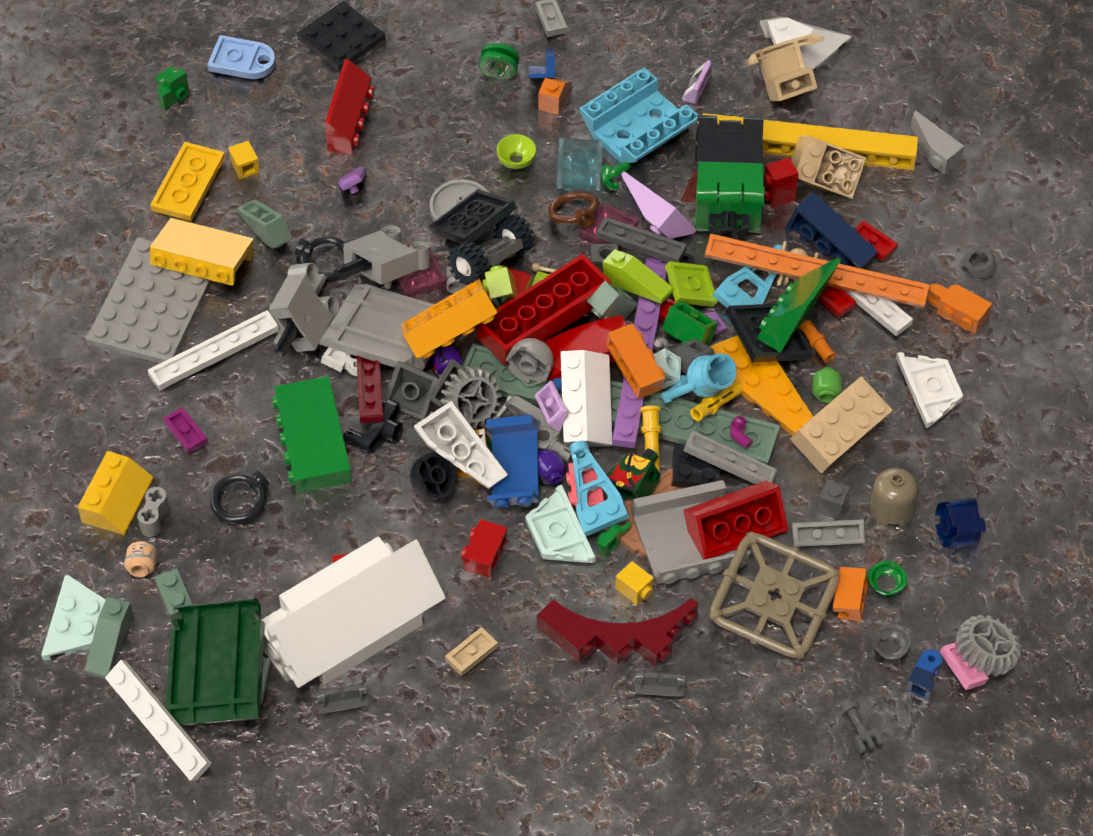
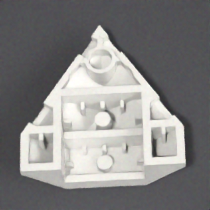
M788 17L760 20L765 38L771 37L773 44L810 34L824 37L825 40L799 46L805 67L812 68V70L820 67L839 50L843 43H847L852 39L850 35L797 22Z

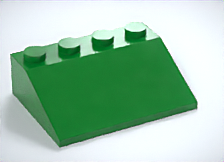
M836 258L804 274L795 284L791 282L784 294L780 296L776 305L772 307L767 317L765 316L758 328L761 329L758 339L781 353L815 306L841 260Z

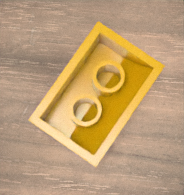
M107 451L78 505L81 522L126 535L154 477L131 458Z

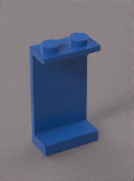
M532 414L486 419V428L492 434V455L508 474L507 477L493 486V495H488L487 500L497 509L509 508V505L517 504L518 506L527 507L531 506L532 503L539 502L538 421Z

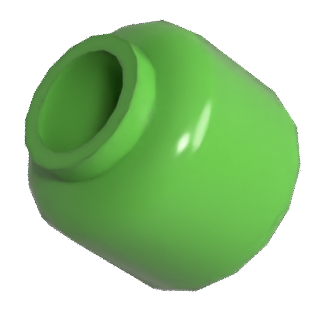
M830 367L818 370L812 378L813 395L824 403L833 401L842 393L841 374Z

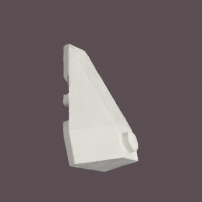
M452 401L414 425V429L427 446L488 489L508 476Z

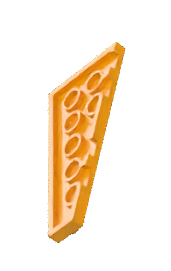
M738 335L709 346L714 349L715 354L723 353L729 355L734 360L737 370L734 381L742 385L743 392L741 395L752 404L756 403L763 409L762 412L768 417L772 416L777 420L780 426L793 436L813 418V415L777 361L752 363Z

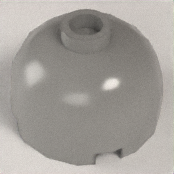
M525 338L517 342L506 358V362L508 361L510 364L508 367L510 372L518 379L527 383L530 380L537 381L536 384L546 381L554 365L551 349L544 342L534 338Z

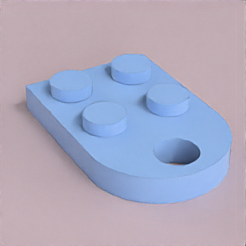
M220 35L207 68L210 72L247 79H259L273 71L275 67V54L271 47L264 43ZM261 61H269L267 64H260Z

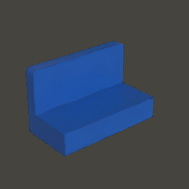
M545 49L546 66L529 67V78H555L554 49Z

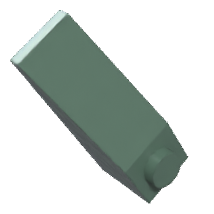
M254 199L236 209L238 214L262 242L271 248H279L286 241L292 239L283 215Z
M110 597L106 598L96 624L85 667L86 674L105 678L113 669L134 618L130 602Z

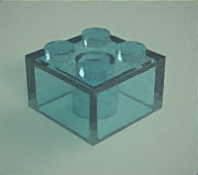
M559 138L557 189L600 191L603 140Z

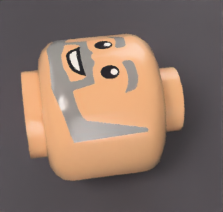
M145 541L132 543L126 551L124 561L126 570L135 577H145L153 573L156 567L157 550L153 545Z

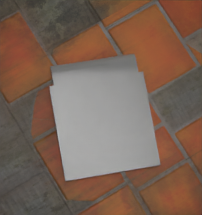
M368 284L354 285L339 309L338 314L322 336L319 344L372 361L377 360L381 364L396 368L398 361H402L423 370L432 355L424 359L422 356L418 359L416 358L403 336L401 323L434 304Z

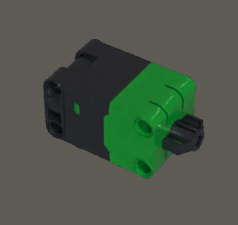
M697 115L694 228L696 231H709L715 235L736 239L746 233L761 232L762 206L764 205L763 117L743 116V124H741L740 120H719L718 125L717 115Z

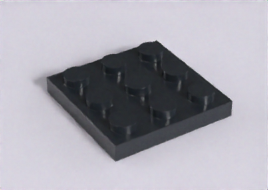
M344 1L297 32V39L338 72L341 71L345 59L354 62L386 39L383 31Z
M477 189L429 225V228L433 234L461 244L467 241L475 243L478 237L492 230L499 221L509 217L517 206L513 200Z
M776 304L733 305L727 308L726 314L752 363L810 359L813 355L800 328L797 329L781 353L758 339L761 329L758 328Z

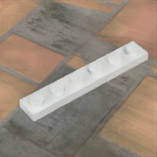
M267 310L148 369V375L160 391L278 332L279 325Z
M120 660L105 677L106 680L188 779L196 782L212 763L127 661Z

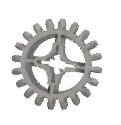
M466 367L465 371L457 369L458 376L451 374L452 381L444 382L448 387L447 390H441L442 394H445V398H442L440 401L443 404L452 401L459 410V399L461 402L460 409H462V412L460 410L459 412L472 429H476L477 425L483 427L485 426L486 419H491V414H498L494 409L496 406H501L500 402H497V398H500L502 395L496 392L500 386L495 383L496 379L494 376H490L488 371H482L479 367H474V369ZM480 385L483 386V389H484V397L482 396V393H481L482 387H480ZM465 396H466V397L472 396V397H476V398H478V399H477V400H476V399L470 400V399H467V398H464V397H465Z
M981 614L977 617L972 616L962 623L956 633L955 646L958 648L957 654L963 655L962 661H967L969 668H976L977 673L984 671L986 676L992 673L995 677L1000 674L1005 675L1015 667L1020 658L1022 645L1018 643L1019 637L1014 636V629L1007 628V623H1000L999 618L993 620L990 615L984 617Z

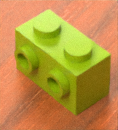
M495 266L490 268V271L485 272L486 279L483 280L484 289L497 307L518 295L514 275L507 267Z

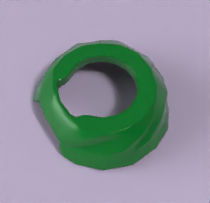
M882 561L873 565L868 571V580L876 592L891 596L906 587L907 574L894 561ZM884 575L893 577L896 586L889 592L882 591L878 588L877 580L879 577Z

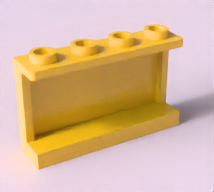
M170 218L150 246V264L153 266L231 286L235 283V273L243 260L250 261L253 257V238Z

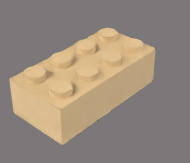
M861 376L803 425L790 440L822 474L882 422L893 410Z

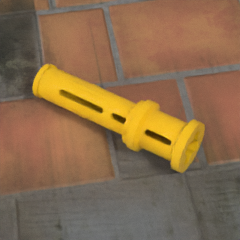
M644 406L640 408V413L643 414L641 432L645 437V451L649 448L658 454L654 464L660 472L659 434L662 431V427L659 426V413L661 412V407Z

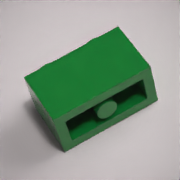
M684 301L670 306L662 329L669 333L672 338L679 339L682 342L695 338L710 346L718 323Z

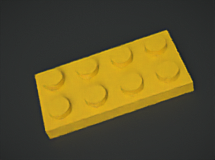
M184 142L150 204L151 211L192 222L225 159V152Z

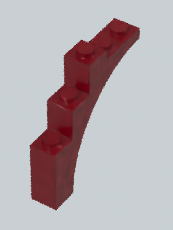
M690 598L678 608L660 617L641 622L613 623L586 618L552 600L537 614V628L578 662L584 657L591 656L597 648L615 664H619L623 659L627 660L635 650L656 667L659 663L666 662L671 657L673 641L680 636L682 630L687 625L691 626L697 620L699 603Z

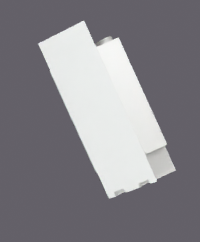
M378 536L279 595L281 608L262 619L265 622L263 652L270 658L271 663L286 683L292 680L297 688L318 676L326 685L423 625V612L446 597L418 540L415 539L393 552L391 546L387 542L384 544Z

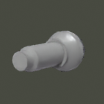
M659 337L654 341L653 348L656 352L669 347V343L665 338Z

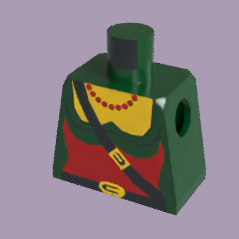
M649 448L646 449L641 457L627 453L606 474L623 498L633 501V499L651 496L660 479V472L654 464L658 454Z

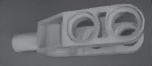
M513 395L506 402L505 407L507 406L508 410L515 416L532 414L538 421L539 452L545 449L555 450L559 453L562 460L566 461V463H571L573 457L569 447L560 442V432L549 426L542 410L524 399ZM485 426L484 429L486 435L490 439H492V434L488 431V429Z

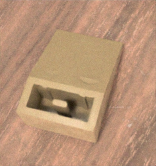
M799 136L791 161L799 173V183L852 199L866 157L811 136Z

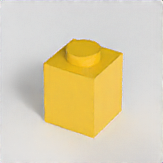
M249 141L228 147L230 162L239 179L260 173L258 158Z
M631 561L616 575L615 589L638 605L643 599L647 600L654 591V578Z

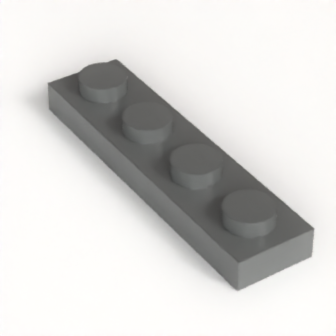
M607 217L604 218L596 231V238L618 244L619 246L666 262L680 263L687 249V244Z

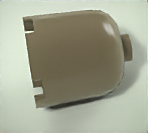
M890 468L882 471L877 476L869 501L870 514L877 522L884 526H888V524L903 526L910 522L915 515L918 485L913 475L904 469Z

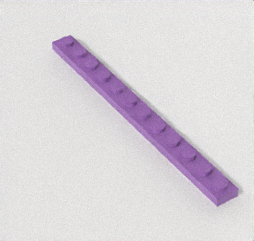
M647 255L645 265L666 281L667 272L665 266L668 262ZM639 296L634 326L637 330L641 331L645 345L653 352L661 304ZM625 377L612 445L635 448L641 419L640 408L643 407L644 397L636 398Z

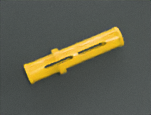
M734 381L729 387L720 390L713 397L704 398L699 405L691 409V417L695 421H700L707 415L715 414L721 406L742 394V385Z

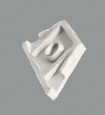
M902 352L897 353V362L926 428L932 426L962 402L963 394L948 360L940 358L931 359L918 355V358L905 357Z

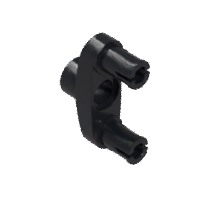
M382 398L383 422H374L365 434L347 428L343 434L344 442L355 445L360 450L370 454L375 452L386 439L397 442L403 432V424L397 421L400 414V403L392 399L386 400Z

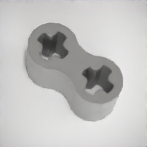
M160 487L150 488L146 492V504L138 512L137 517L141 533L147 537H153L160 533L162 528L161 519L169 511L166 492Z

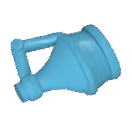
M723 353L713 354L712 356H699L688 367L687 375H681L679 382L671 385L670 389L660 395L665 403L691 391L697 396L704 398L713 397L720 390L726 389L733 383L737 373L736 364L729 355Z

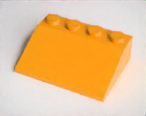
M478 279L401 323L403 336L416 358L418 359L422 356L424 359L435 352L434 349L440 345L446 347L455 341L454 337L461 333L463 336L475 330V325L481 322L486 324L492 321L497 311L482 282Z

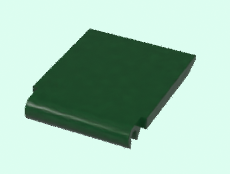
M254 598L174 607L173 610L177 612L178 619H172L175 628H172L170 633L166 709L180 726L260 719L265 622L261 620L259 600Z

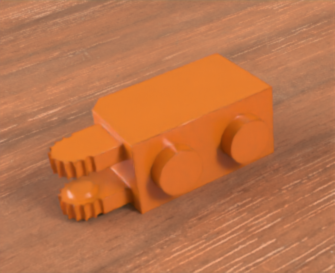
M937 283L929 285V294L926 298L928 303L938 308L937 314L959 325L962 329L976 334L989 318L992 307L991 302L959 285H951L948 289Z

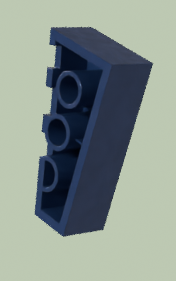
M814 192L795 208L785 227L790 233L794 230L800 234L799 239L807 243L810 241L817 247L816 251L820 254L830 255L832 260L839 258L841 260L839 264L865 269L878 253L870 242L859 235L854 227L847 224L839 213L834 212Z

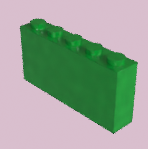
M329 376L274 386L275 395L271 396L274 410L278 409L279 414L275 415L277 427L283 429V433H279L281 446H286L287 452H283L286 466H291V471H287L290 485H295L296 493L352 483L350 466Z

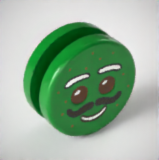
M488 44L481 51L479 68L485 75L491 78L509 79L517 73L520 56L514 48L506 44Z

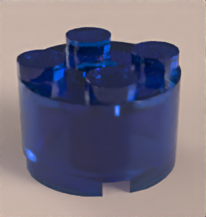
M975 498L940 502L936 507L935 517L939 516L940 524H935L936 531L944 547L955 549L974 546L979 543L981 533L986 530V523L983 518H980L978 503Z

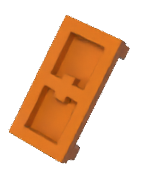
M840 567L839 572L841 576L839 577L838 587L835 592L833 611L841 612L837 616L839 619L862 622L869 583L867 570L865 568Z

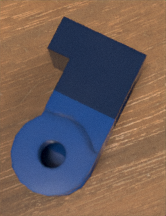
M930 649L921 654L908 680L906 692L929 701L935 682L931 680L939 674L942 663V656L939 652Z

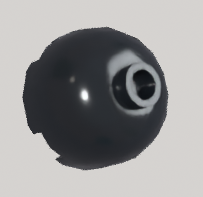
M437 452L424 454L413 463L409 479L412 488L417 494L425 499L436 500L447 497L454 491L453 487L455 479L458 478V473L453 463Z

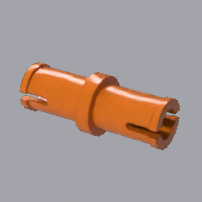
M807 320L800 325L799 328L809 340L810 347L818 352L825 363L832 361L837 354L826 342L825 335L819 333L811 320Z

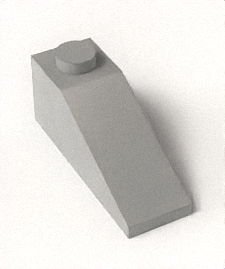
M913 112L911 129L914 135L918 137V143L928 162L945 174L962 160L964 146L919 112Z

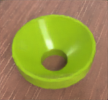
M513 134L506 136L497 145V157L508 168L521 169L530 165L535 159V143L524 135ZM513 156H520L523 158L520 162L511 161V157Z

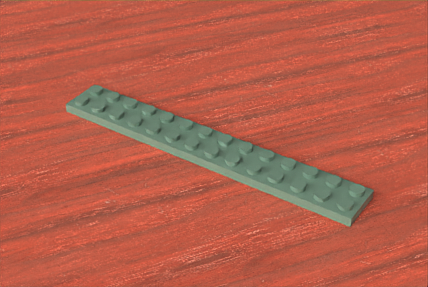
M472 344L463 367H472L473 369L474 367H479L482 371H488L490 376L495 377V383L500 386L496 392L501 393L502 396L509 397L515 395L531 404L539 406L535 394L552 380L548 381L546 379V381L540 384H536L537 381L530 380L529 383L524 382L510 372L508 368L510 364L504 366L486 347ZM610 380L612 426H615L623 383ZM657 392L644 397L643 407H661V412L659 413V426L662 427V431L659 434L660 439L686 445L688 437L693 430L766 465L769 464L780 431V425L743 416L746 419L744 434L753 440L752 445L748 449H744L730 436L731 421L739 414L718 409L715 414L707 415L702 420L695 421L691 417L690 411L693 407L699 405L698 403L674 398L672 401L665 403L660 393ZM641 413L638 433L642 434L643 414Z

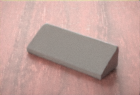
M864 519L791 523L792 540L795 547L865 543Z

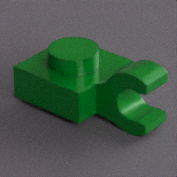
M628 521L624 526H619V523H617L607 532L604 531L597 540L598 554L606 559L619 545L621 537L630 531L631 522Z

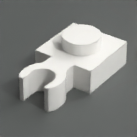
M330 347L322 356L321 363L339 372L346 369L351 375L357 376V359L351 358L352 354Z

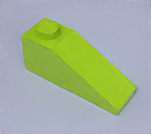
M614 249L603 261V274L611 281V284L660 304L673 291L671 285L630 254Z

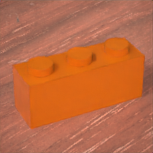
M632 323L609 332L606 346L636 398L640 399L662 390L666 379L664 370L656 364L654 354L645 345L641 331L637 330Z

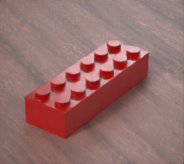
M581 254L496 308L497 313L492 321L486 324L482 322L477 324V338L504 366H507L509 362H506V358L517 342L525 338H534L544 342L592 310L593 306L587 301L604 281L609 283L611 281L587 257Z

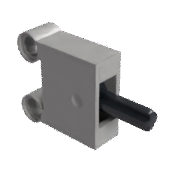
M386 226L380 231L345 243L344 264L334 269V274L337 279L341 280L356 273H361L370 280H374L381 285L384 284V288L390 289L392 280L430 267V244L424 241H416L411 243L410 247L401 244V229L397 226Z
M314 263L291 265L287 278L274 301L269 306V311L283 330V334L274 349L275 355L280 357L286 355L291 344L296 352L315 350L333 316L338 314L339 302L335 296L318 297L310 283H315L318 279V269Z

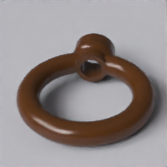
M586 191L565 193L550 203L548 216L558 224L577 223L582 228H588L594 223V214L598 210L599 200L594 194ZM572 200H586L590 202V206L586 210L578 209L575 215L563 216L556 213L558 207Z

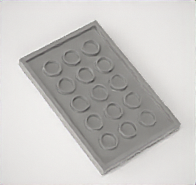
M137 237L86 338L87 345L156 363H162L176 356L212 280L151 265L150 246L154 241Z

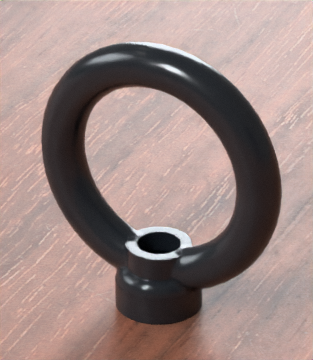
M319 236L310 241L301 238L295 248V255L300 256L301 264L309 263V257L312 255L314 248L324 244L336 246L344 255L345 242L333 236ZM318 271V274H325L327 277L325 281L337 279L334 271Z
M258 470L252 475L246 473L227 475L219 480L211 491V509L224 522L230 524L249 522L262 512L266 503L265 488L269 486V482ZM243 482L247 483L256 492L257 500L251 510L243 514L234 515L227 513L222 509L219 502L221 492L232 483Z

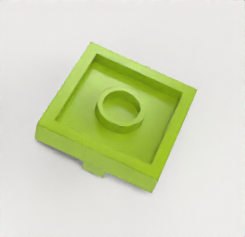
M671 261L666 264L665 269L670 285L673 287L672 292L675 303L684 301L689 305L714 307L717 304L718 300L712 296L715 291L706 265Z

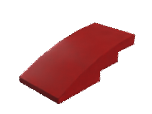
M622 315L596 320L546 340L544 343L551 349L554 361L553 368L547 377L548 381L562 378L561 351L586 350L609 355L610 362H614V358L606 346L609 332L627 326Z

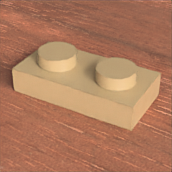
M481 627L445 656V661L460 676H463L497 649L498 642Z

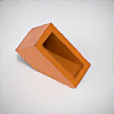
M545 78L538 93V110L559 115L572 82L558 78Z

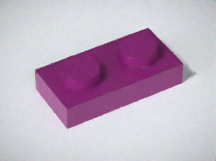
M183 407L163 418L165 426L188 454L208 443L207 437Z

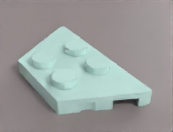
M559 485L554 494L548 499L545 498L541 501L536 509H533L525 516L526 524L542 559L594 563L595 555L563 486Z
M69 575L64 577L42 650V660H50V656L64 652L65 655H68L78 650L90 649L98 617L105 599Z

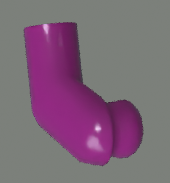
M738 415L731 421L730 436L744 449H748L752 445L753 440L744 434L746 419Z

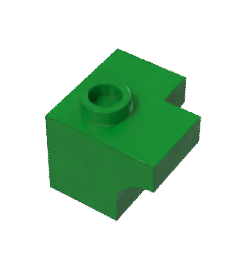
M170 66L155 76L159 104L164 110H167L190 94L187 74L182 68L176 70Z

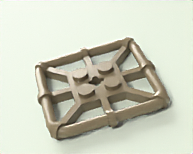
M749 532L746 533V536L740 542L729 568L724 570L722 575L724 578L711 604L708 616L711 621H714L720 627L751 640L750 643L754 645L758 643L782 655L799 660L804 658V655L809 651L822 621H825L827 618L826 611L838 587L841 574L838 569H835L830 564L799 551L798 547L793 546L792 548L762 534ZM757 543L789 557L782 572L766 566ZM749 546L759 568L754 582L737 574ZM794 560L826 573L803 582L788 575ZM732 582L750 590L745 602L722 610L720 609ZM829 582L817 609L799 602L804 590ZM777 591L781 599L776 598L775 601H772L771 595L768 593ZM747 610L760 616L761 619L756 630L753 631L725 617ZM795 610L813 618L801 645L798 643L790 624ZM767 620L783 626L791 647L761 634Z

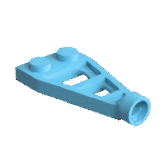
M774 245L773 248L781 250L782 246ZM745 266L727 277L712 296L726 308L733 305L763 304L776 274H769L766 280L763 281L753 273L756 269ZM748 279L758 287L756 295L752 298L739 288L738 284Z
M581 440L571 444L569 450L573 457L578 496L576 510L586 537L630 518L623 497L591 455L587 442ZM593 468L598 479L584 485L582 472ZM600 487L603 488L608 495V499L589 507L588 492Z

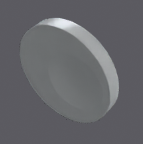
M453 180L442 184L434 191L430 198V215L433 222L475 190L489 191L481 184L471 180Z

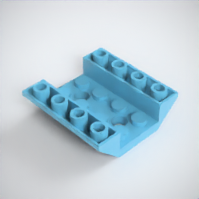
M645 67L579 108V112L592 137L620 163L638 161L696 123L698 115L687 104L678 109L658 92V79ZM657 114L661 117H651V115ZM626 135L628 138H619L618 136Z

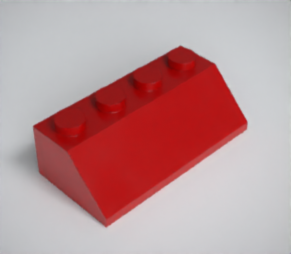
M348 59L344 60L325 120L327 151L353 155L355 147H358L360 143L359 132L364 130V116L369 113V99H373L375 87L371 85V77Z
M767 480L683 510L687 531L703 560L736 550L742 539L746 536V533L753 532L772 537L788 531L780 486Z

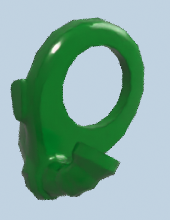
M630 162L620 163L613 167L604 165L601 171L602 183L610 190H618V183L615 181L611 182V179L629 170L631 167Z

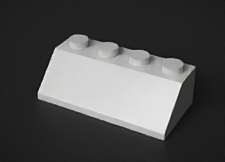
M586 350L561 351L562 401L568 411L563 423L564 444L570 447L574 442L583 440L587 442L588 447L613 446L609 355Z

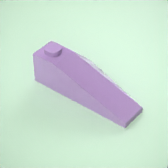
M626 172L621 174L645 219L652 225L650 227L652 232L660 236L663 234L669 239L696 232L693 225L674 206Z

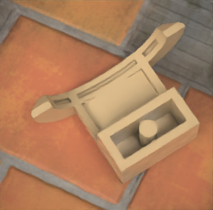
M817 34L805 35L774 44L751 54L746 64L749 66L759 61L770 101H782L817 88L812 68L805 67L799 46L825 40L824 37Z

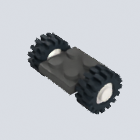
M511 214L506 219L495 224L496 228L493 229V232L496 234L493 235L494 238H489L476 246L474 242L469 243L467 241L452 249L447 257V260L450 261L448 262V267H452L450 270L451 274L455 273L454 278L456 280L460 279L459 283H465L466 286L478 279L485 278V272L489 271L487 270L488 268L499 266L505 258L519 257L534 246L532 241L535 240V236H531L534 231L529 229L531 225L525 223L526 219L524 217L520 219V215L517 214L515 216V214Z

